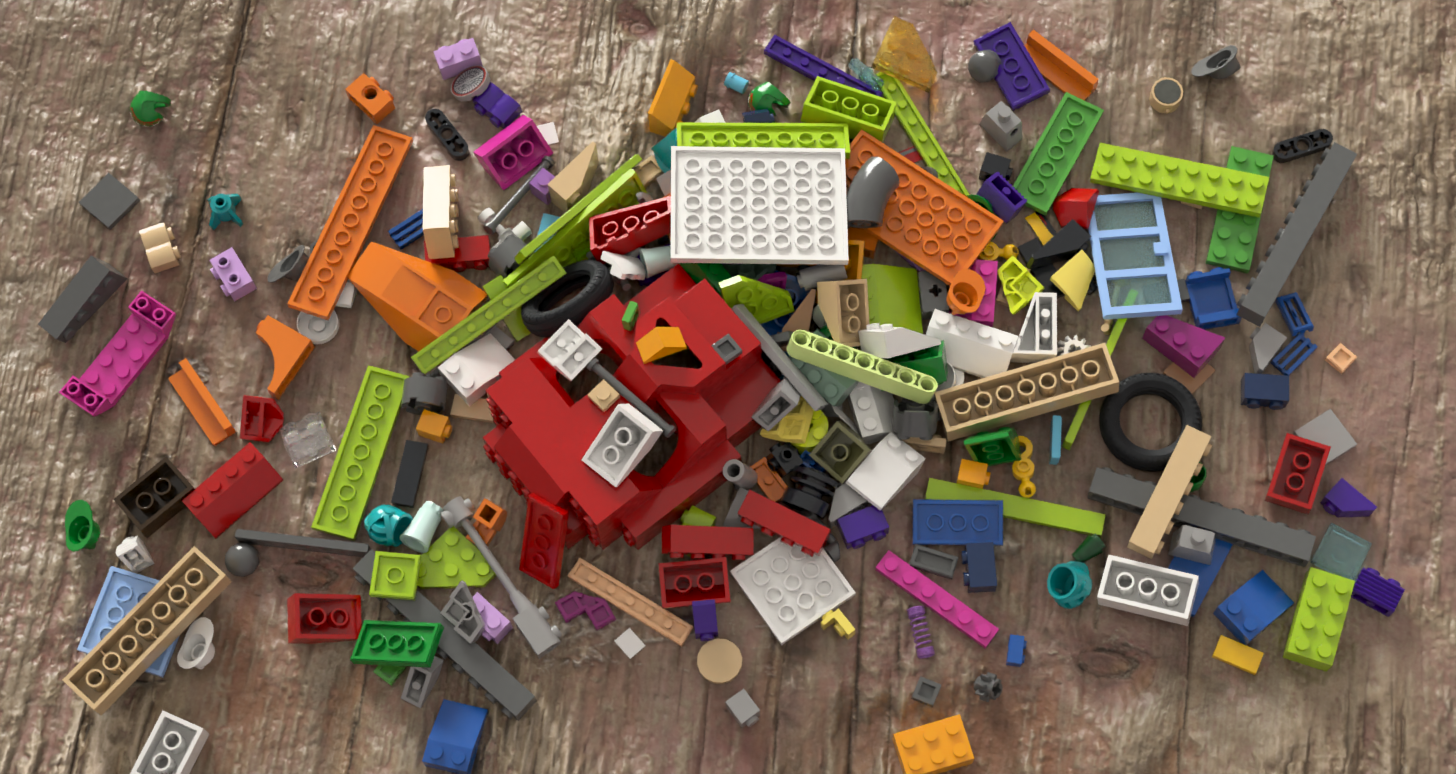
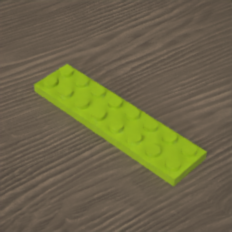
M677 122V146L845 149V159H850L848 123Z
M1105 143L1099 144L1090 177V183L1259 218L1269 182V177Z
M630 169L622 175L614 184L503 280L506 287L512 286L552 256L556 257L562 267L576 263L586 256L587 252L591 251L589 217L638 205L636 194L639 192L647 193L637 173Z
M368 365L311 526L313 530L355 541L401 409L404 380L410 376Z

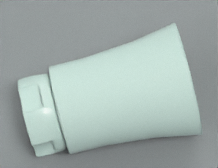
M671 245L639 250L646 278L670 270L678 264L670 263Z
M426 501L419 508L406 530L400 535L402 543L414 551L420 553L428 552L432 537L441 521L440 513L443 512V509L434 502Z

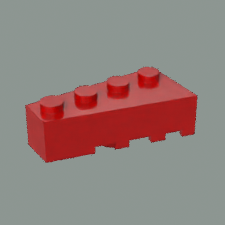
M671 196L589 217L590 250L596 261L602 264L607 263L600 259L603 251L624 255L671 233Z

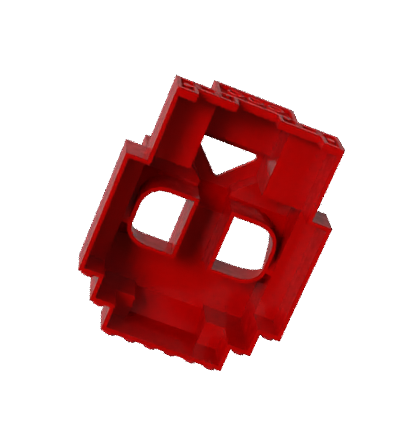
M679 263L624 305L615 294L611 295L591 310L577 327L584 334H588L602 348L599 353L606 354L616 363L618 369L612 376L656 414L658 413L670 426L674 425L676 427L674 433L678 438L677 447L670 459L654 477L645 476L632 470L618 487H615L582 461V458L617 405L628 403L631 406L633 405L622 395L605 412L596 406L588 398V395H585L575 403L558 382L561 373L537 353L551 337L542 339L498 372L500 379L485 390L488 396L486 399L489 404L488 408L492 412L491 416L496 425L493 430L483 436L485 443L483 448L486 451V456L493 464L497 462L496 464L500 468L499 471L506 480L510 478L515 492L519 496L524 495L523 497L527 501L526 505H528L529 495L534 493L551 504L558 505L569 511L565 547L567 549H570L589 534L588 538L595 547L599 545L602 550L622 535H624L623 539L630 547L634 545L639 550L662 532V526L674 523L683 515L686 509L690 510L692 505L696 506L728 481L723 475V467L726 462L732 459L742 462L741 455L735 447L762 427L752 418V415L769 392L781 382L761 359V342L706 279L696 284ZM633 301L638 303L640 314L633 330L628 331L623 328L622 318L629 302ZM655 327H679L686 346L702 363V367L695 369L655 365L652 361L644 364L636 342ZM729 333L742 349V354L726 365V362L714 350L712 345Z

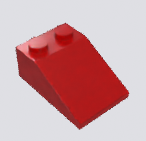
M295 593L287 599L288 644H315L355 641L358 639L362 628L361 595Z

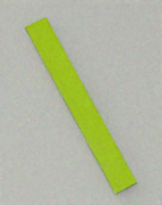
M892 67L873 75V80L882 92L883 97L897 102L895 116L925 166L936 169L938 179L965 196L970 195Z
M635 154L522 248L514 260L521 264L628 170L634 169L642 161V158Z
M552 256L417 352L411 359L422 373H428L566 274V271L556 257Z
M1129 291L1123 306H1133L1138 292ZM1127 318L1117 319L1106 346L1110 357ZM1091 400L1080 403L1062 444L1063 448L1070 450Z
M929 478L925 500H1003V517L1091 536L1095 533L1100 538L1106 515Z

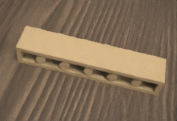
M1186 425L1129 540L1127 548L1150 559L1153 558L1155 553L1160 554L1165 544L1161 540L1164 534H1170L1174 525L1171 519L1174 514L1179 515L1184 505L1180 501L1183 495L1188 496L1192 489L1193 483L1190 480L1193 475L1198 476L1203 466L1199 462L1202 456H1208L1212 445L1209 444L1210 435Z

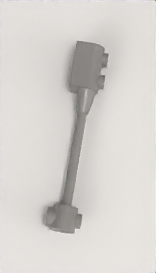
M459 496L452 499L443 507L444 511L440 513L450 528L453 526L456 528L464 527L509 593V597L518 612V615L513 617L515 625L539 659L560 645L561 641L559 638L562 636L560 630L556 625L552 627L549 625L547 619L550 616L542 606L538 609L536 605L516 589L470 522L474 516L472 511L475 507L469 498L464 500Z

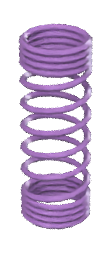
M924 606L911 607L907 609L908 618L912 620L910 622V625L913 626L911 630L915 632L913 637L916 638L914 643L917 644L915 647L917 649V656L920 659L931 657L935 654L933 646L917 648V646L930 643L932 640L916 642L920 638L929 637L930 634L914 636L918 632L928 631L929 628L913 630L917 626L927 625L928 623L912 624L916 620L926 618V616H922L925 614Z

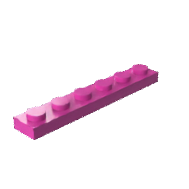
M888 550L875 567L876 571L986 649L998 633L999 629L891 551Z

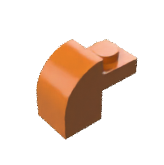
M484 498L473 516L476 519L473 526L487 546H489L497 531L500 532L507 518V511ZM467 534V536H466L465 538H467L468 540H470L471 542H473V540H472V539L470 538V536Z

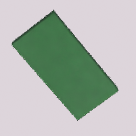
M364 620L350 661L353 664L431 668L444 626L441 623Z

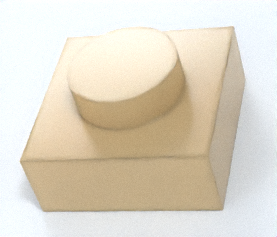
M604 379L587 394L588 398L603 412L620 398V394Z

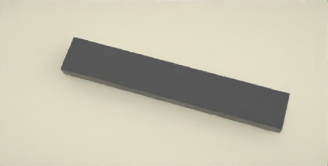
M238 529L235 533V538L239 543H249L252 545L364 557L371 550L370 546L365 543Z

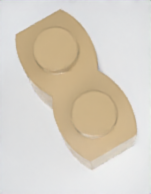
M161 223L140 230L148 261L154 273L179 266L178 259L181 258L178 247L173 246L172 240L175 239L171 227L167 228L165 223Z

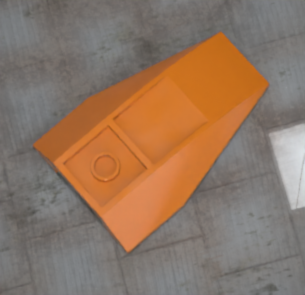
M370 242L347 277L397 335L418 352L467 318L473 311L481 308L488 298L485 291L451 269L374 242Z

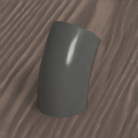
M877 156L870 157L854 176L846 195L847 227L877 228L882 226L886 205L893 192L899 186V177L895 169L884 159Z

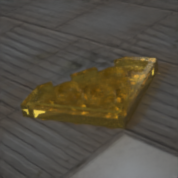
M894 16L871 68L929 93L938 72L914 25Z

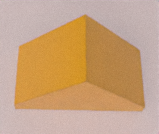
M655 327L636 342L644 364L687 349L679 327Z

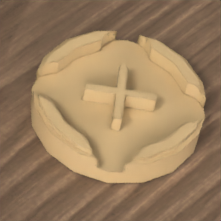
M717 638L708 641L701 647L697 657V666L700 674L709 682L725 684L734 680L741 671L742 656L739 648L733 642Z

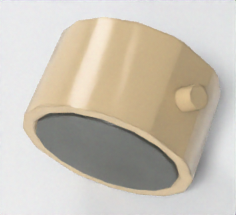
M1160 78L1152 86L1149 96L1150 105L1159 113L1168 114L1177 110L1183 97L1182 85L1173 78Z

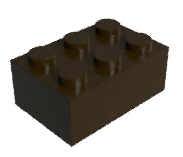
M166 456L113 500L144 536L148 538L186 507L182 500L195 489Z

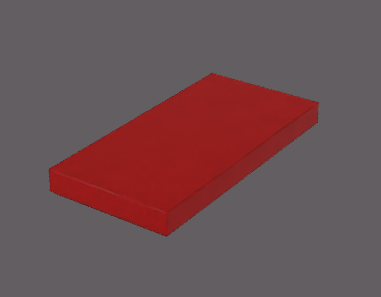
M532 493L528 498L519 570L555 589L559 586L569 511L558 505L555 506Z

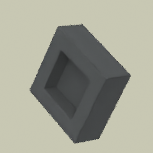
M729 333L712 345L714 350L726 362V365L742 354V349Z
M920 676L911 699L933 708L941 684Z

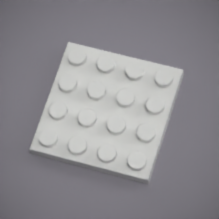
M779 537L730 570V574L776 639L783 645L820 620L828 611H833L855 596L856 592L824 549L820 556L814 554L811 557L801 552L802 548L795 544L793 547L782 543L780 541L781 537Z

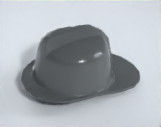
M1230 45L1200 60L1192 68V75L1201 77L1209 74L1215 79H1225L1241 68L1236 58L1238 48Z
M304 245L298 246L291 254L274 266L268 275V282L273 283L283 277L295 281L299 280L309 259L304 253Z

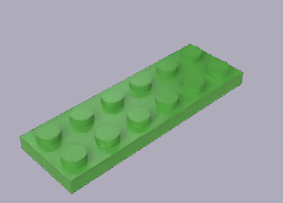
M1068 92L1065 93L1013 185L1015 190H1018V193H1021V196L1027 199L1025 206L1045 216L1047 215L1103 115V109Z
M1231 146L1226 168L1269 177L1274 155ZM1217 209L1205 264L1249 273L1260 218Z

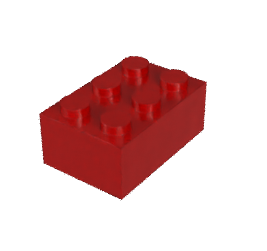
M1287 433L1265 501L1309 515L1331 446Z

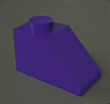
M1343 478L1336 483L1320 502L1326 512L1336 517H1369L1377 508Z
M715 599L692 601L696 639H700V641L714 640V637H718Z

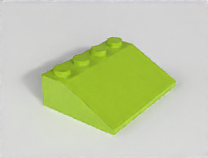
M863 264L862 279H867L869 323H879L880 325L893 324V327H903L923 334L917 269L881 264Z

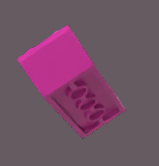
M142 290L128 306L132 312L131 316L80 379L72 376L59 392L93 417L116 405L168 340L176 313Z

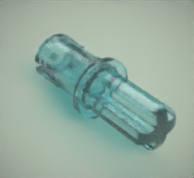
M858 58L850 60L849 68L859 76L861 81H865L875 91L879 90V87L876 86L877 84L882 88L884 80L879 78L871 67H867Z

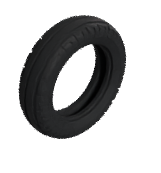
M582 260L563 267L566 271L565 275L522 305L521 317L525 327L532 334L544 338L551 337L568 319L578 327L591 310L612 295L614 288L613 277L604 264L596 260ZM586 286L578 295H576L570 301L553 310H550V308H552L558 301H560V299L564 298L569 293Z
M1159 373L1135 374L1120 381L1119 392L1106 395L1099 415L1100 432L1109 451L1125 465L1141 471L1155 472L1165 469L1186 425L1202 431L1201 411L1192 393L1179 381ZM1151 394L1169 401L1176 408L1181 419V432L1178 439L1170 446L1158 450H1148L1133 444L1125 436L1120 425L1121 409L1130 399L1139 395Z

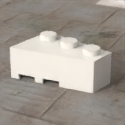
M1034 293L1014 348L1011 362L1037 363L1057 356V293Z

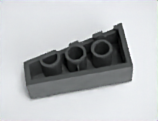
M90 256L38 325L56 340L66 343L74 337L75 333L128 278L109 263Z

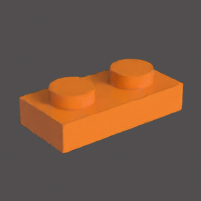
M763 457L750 467L757 473V486L768 499L778 503L781 501L783 493L788 486L777 472L770 470L767 465L768 460L766 457Z

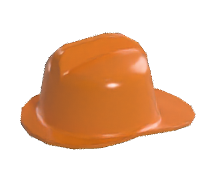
M963 269L954 276L946 298L947 305L952 310V315L972 313L979 308L986 287L984 280L976 271Z

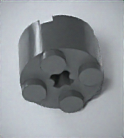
M512 234L507 236L504 242L497 248L491 249L488 253L490 270L497 276L502 275L503 279H505L521 265L514 258L527 244Z
M421 372L412 373V377L404 380L401 408L406 407L407 412L416 415H422L424 409L431 412L437 411V414L440 415L443 414L446 408L447 379L440 376L434 378L425 377L426 375Z
M902 398V402L898 403V399L895 400L892 430L897 433V438L907 440L910 437H916L921 440H931L937 432V402L933 401V404H920Z

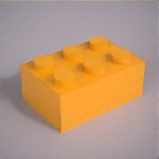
M960 714L893 734L892 740L903 774H939L972 764L974 761V755Z

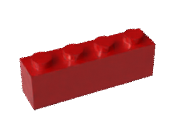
M752 490L748 491L737 513L741 518L740 522L750 527L754 524L761 528L760 531L770 537H773L775 534L781 537L780 541L790 547H793L795 544L802 548L801 552L811 557L814 554L820 556L831 534L829 528Z
M693 525L662 526V554H670V558H684V555H691V559H704V555H709L711 558L732 556V560H745V556L754 555L753 528Z

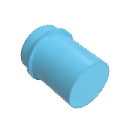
M731 72L728 73L724 81V86L741 94H744L749 84L748 80Z

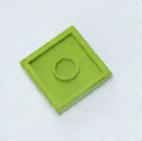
M376 551L369 592L370 597L415 601L421 555Z

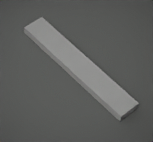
M743 304L734 305L731 309L761 342V349L814 411L824 409L828 405L825 399Z

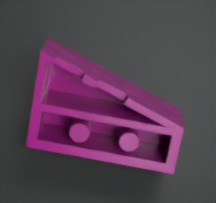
M1163 315L1156 316L1147 326L1142 339L1195 378L1221 349L1225 337Z

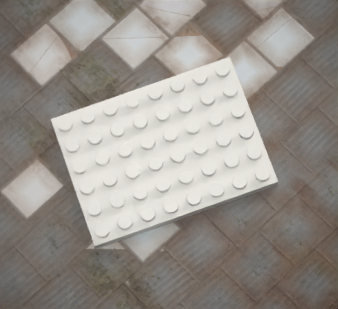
M671 146L670 263L848 265L845 149Z

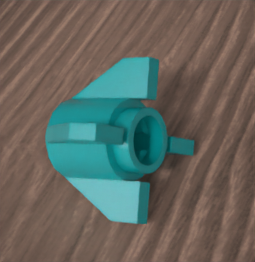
M217 194L207 200L212 209L209 222L212 230L218 227L221 223L220 221L227 222L232 220L240 227L243 225L242 220L235 214V207L242 200L238 194Z

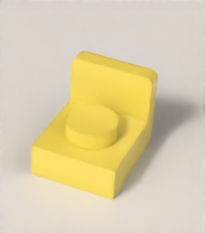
M839 608L834 612L830 610L822 616L821 628L823 630L835 623L833 627L841 637L845 635L849 640L855 635V628Z

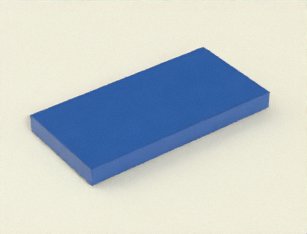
M913 499V545H966L967 543L993 542L994 546H1003V500Z
M1215 538L1211 565L1176 556L1171 561L1168 569L1199 576V585L1191 612L1193 618L1233 544Z

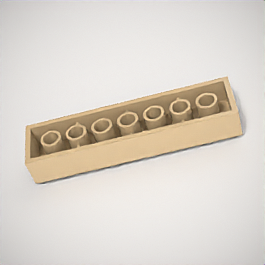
M1102 343L937 391L934 393V398L938 404V413L947 441H952L1119 392V379L1106 343Z
M194 546L77 664L63 681L94 711L102 716L232 581Z

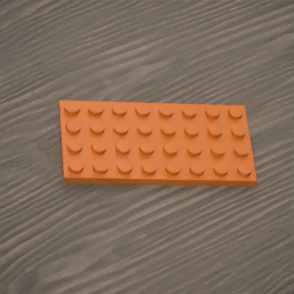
M861 129L850 143V159H845L846 195L854 176L870 157L877 156L884 159L895 169L899 177V186L893 192L886 205L882 226L861 229L950 286L958 271L972 267L1001 228L1004 221Z

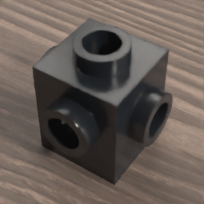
M778 442L769 449L771 453L766 456L768 460L767 465L770 470L777 472L781 478L792 472L795 465L800 466L804 463L799 456L797 448L791 445L790 442H786L783 445Z

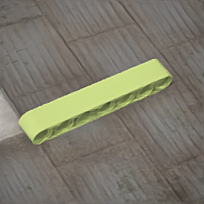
M804 330L794 331L787 345V353L795 359L920 404L929 403L938 387L937 381L929 375Z

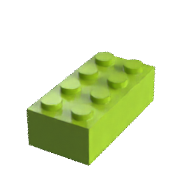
M817 76L803 104L801 122L848 123L849 138L854 139L862 129L883 143L893 122L897 102Z
M1313 567L1308 569L1303 579L1282 658L1325 672L1333 666L1355 584L1354 580Z

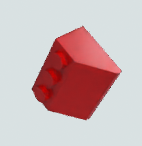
M726 557L658 563L662 609L692 606V601L714 599L715 604L730 603Z

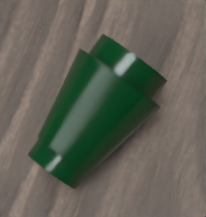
M1094 533L1092 536L1088 535L1071 555L1075 561L1084 563L1103 553L1102 550L1106 546L1097 534Z

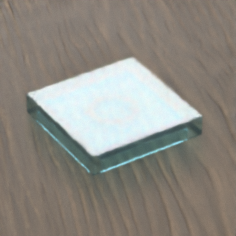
M1330 523L1311 563L1332 574L1354 580L1372 543Z

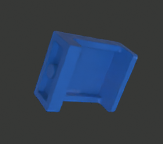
M1218 267L1205 273L1195 271L1187 276L1185 282L1190 296L1189 304L1196 327L1207 330L1240 323L1242 317L1236 315L1239 308L1237 309L1229 279L1230 268L1223 269Z

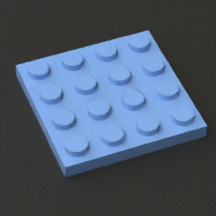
M111 566L77 650L88 654L160 580ZM179 637L144 672L163 678Z

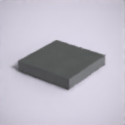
M108 173L79 201V204L111 230L140 199Z

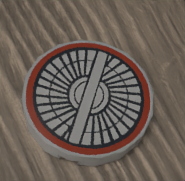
M480 65L466 68L453 80L451 92L461 102L472 100L471 97L475 95L478 97L487 89L490 83V74L485 67Z

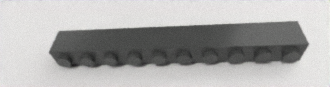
M1335 142L1331 149H1325L1320 158L1323 160V163L1321 165L1317 163L1311 174L1314 176L1313 180L1308 179L1302 189L1305 192L1304 196L1299 195L1293 205L1296 208L1295 212H1289L1284 221L1287 226L1285 229H1279L1274 238L1277 240L1276 245L1271 244L1265 254L1268 257L1267 261L1260 262L1256 270L1259 275L1256 279L1254 277L1251 278L1246 287L1249 290L1248 294H1242L1237 303V306L1240 308L1236 315L1259 327L1261 326L1355 160L1357 153Z
M1097 467L1087 498L1142 516L1157 484L1151 481L1142 482L1136 480L1134 476L1129 474L1120 475L1114 473L1112 469L1107 467ZM1191 494L1188 496L1183 495L1180 502H1183L1184 505L1179 515L1174 514L1171 519L1174 522L1173 526L1180 528L1182 525L1210 531L1215 533L1216 539L1302 567H1306L1316 539V536L1311 535L1307 530H1295L1289 528L1285 523L1269 522L1265 517L1259 515L1250 516L1240 509L1232 508L1231 510L1223 507L1218 502L1211 501L1209 503Z
M372 549L353 567L356 573L354 578L362 586L366 584L371 585L375 552ZM418 590L416 591L415 601L383 598L388 603L386 607L394 615L399 613L405 618L403 622L441 623L444 626V630L436 653L444 660L448 657L453 662L451 666L459 674L466 673L470 677L468 679L469 683L476 689L481 687L486 692L484 696L492 704L498 702L503 707L501 711L509 719L514 717L519 721L537 702L535 696L478 644L475 642L470 644L454 630L455 625L440 613L441 611Z

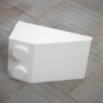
M879 323L866 325L867 329L858 331L861 351L879 358H892L941 344L940 339L903 327H893V324L880 325Z
M490 333L454 353L438 367L441 377L447 379L446 382L470 407L486 393L485 390L500 379L498 372L515 359Z
M629 403L618 404L587 450L582 461L613 486L618 487L651 450L663 430Z
M890 432L848 478L846 484L881 511L918 474L926 458L903 440L897 438L894 433Z

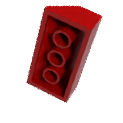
M249 442L185 497L182 502L211 535L217 539L283 481V478L254 445Z

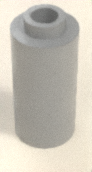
M818 264L799 270L800 275H797L800 288L804 287L806 291L817 288V282L837 281L848 278L844 265Z
M729 460L723 467L724 477L743 489H750L757 482L756 471L739 460Z

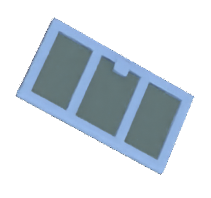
M1138 192L1098 195L1088 233L1092 236L1090 238V245L1103 319L1182 314L1183 309L1161 197Z

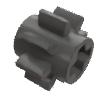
M990 672L986 675L981 674L974 682L975 694L980 696V700L989 702L990 699L996 700L1002 693L1001 680L997 679L996 674Z

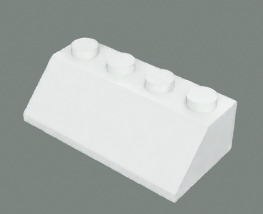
M937 309L933 312L926 332L927 336L940 339L941 341L944 340L946 360L952 365L953 369L981 378L1008 370L1018 339L1017 335Z
M859 382L847 399L860 437L866 444H871L883 440L890 432L897 436V433L892 430L894 405L892 393L881 391V389Z

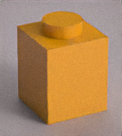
M424 409L416 431L421 437L443 444L445 438H449L451 435L452 425L449 417Z
M961 459L957 484L983 489L984 485L989 484L991 472H987L988 464Z

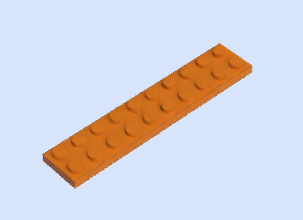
M373 125L287 303L289 308L329 321L347 283L349 272L355 265L413 143L412 137Z

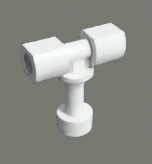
M487 208L481 212L478 220L485 225L495 217L496 213L491 208ZM523 221L513 229H505L499 224L496 227V232L499 234V242L491 249L497 248L511 234L524 241L532 234L531 229Z

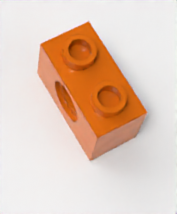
M363 73L345 90L348 98L374 123L378 124L395 109L394 97L389 91H383L379 87V83L372 76L369 78ZM370 96H376L374 99H368Z

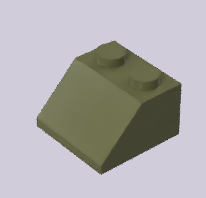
M837 421L809 456L841 484H844L871 449L860 435L844 421Z

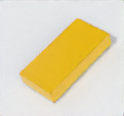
M1220 635L1212 657L1255 675L1264 653Z

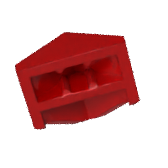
M1071 188L1056 197L1053 210L1060 226L1063 228L1073 219L1083 229H1088L1099 190Z
M244 395L240 439L270 442L283 427V411L273 398Z

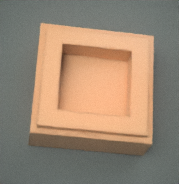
M1340 343L1326 357L1325 361L1342 374L1356 360L1357 356Z

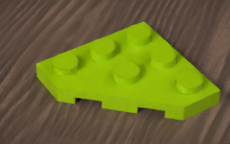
M741 275L718 283L722 299L730 308L734 305L743 304L760 324L794 312L792 298L788 290Z
M453 526L429 547L428 552L421 555L417 586L420 589L456 588L460 581L463 580L467 587L484 588L496 577V574L481 552Z

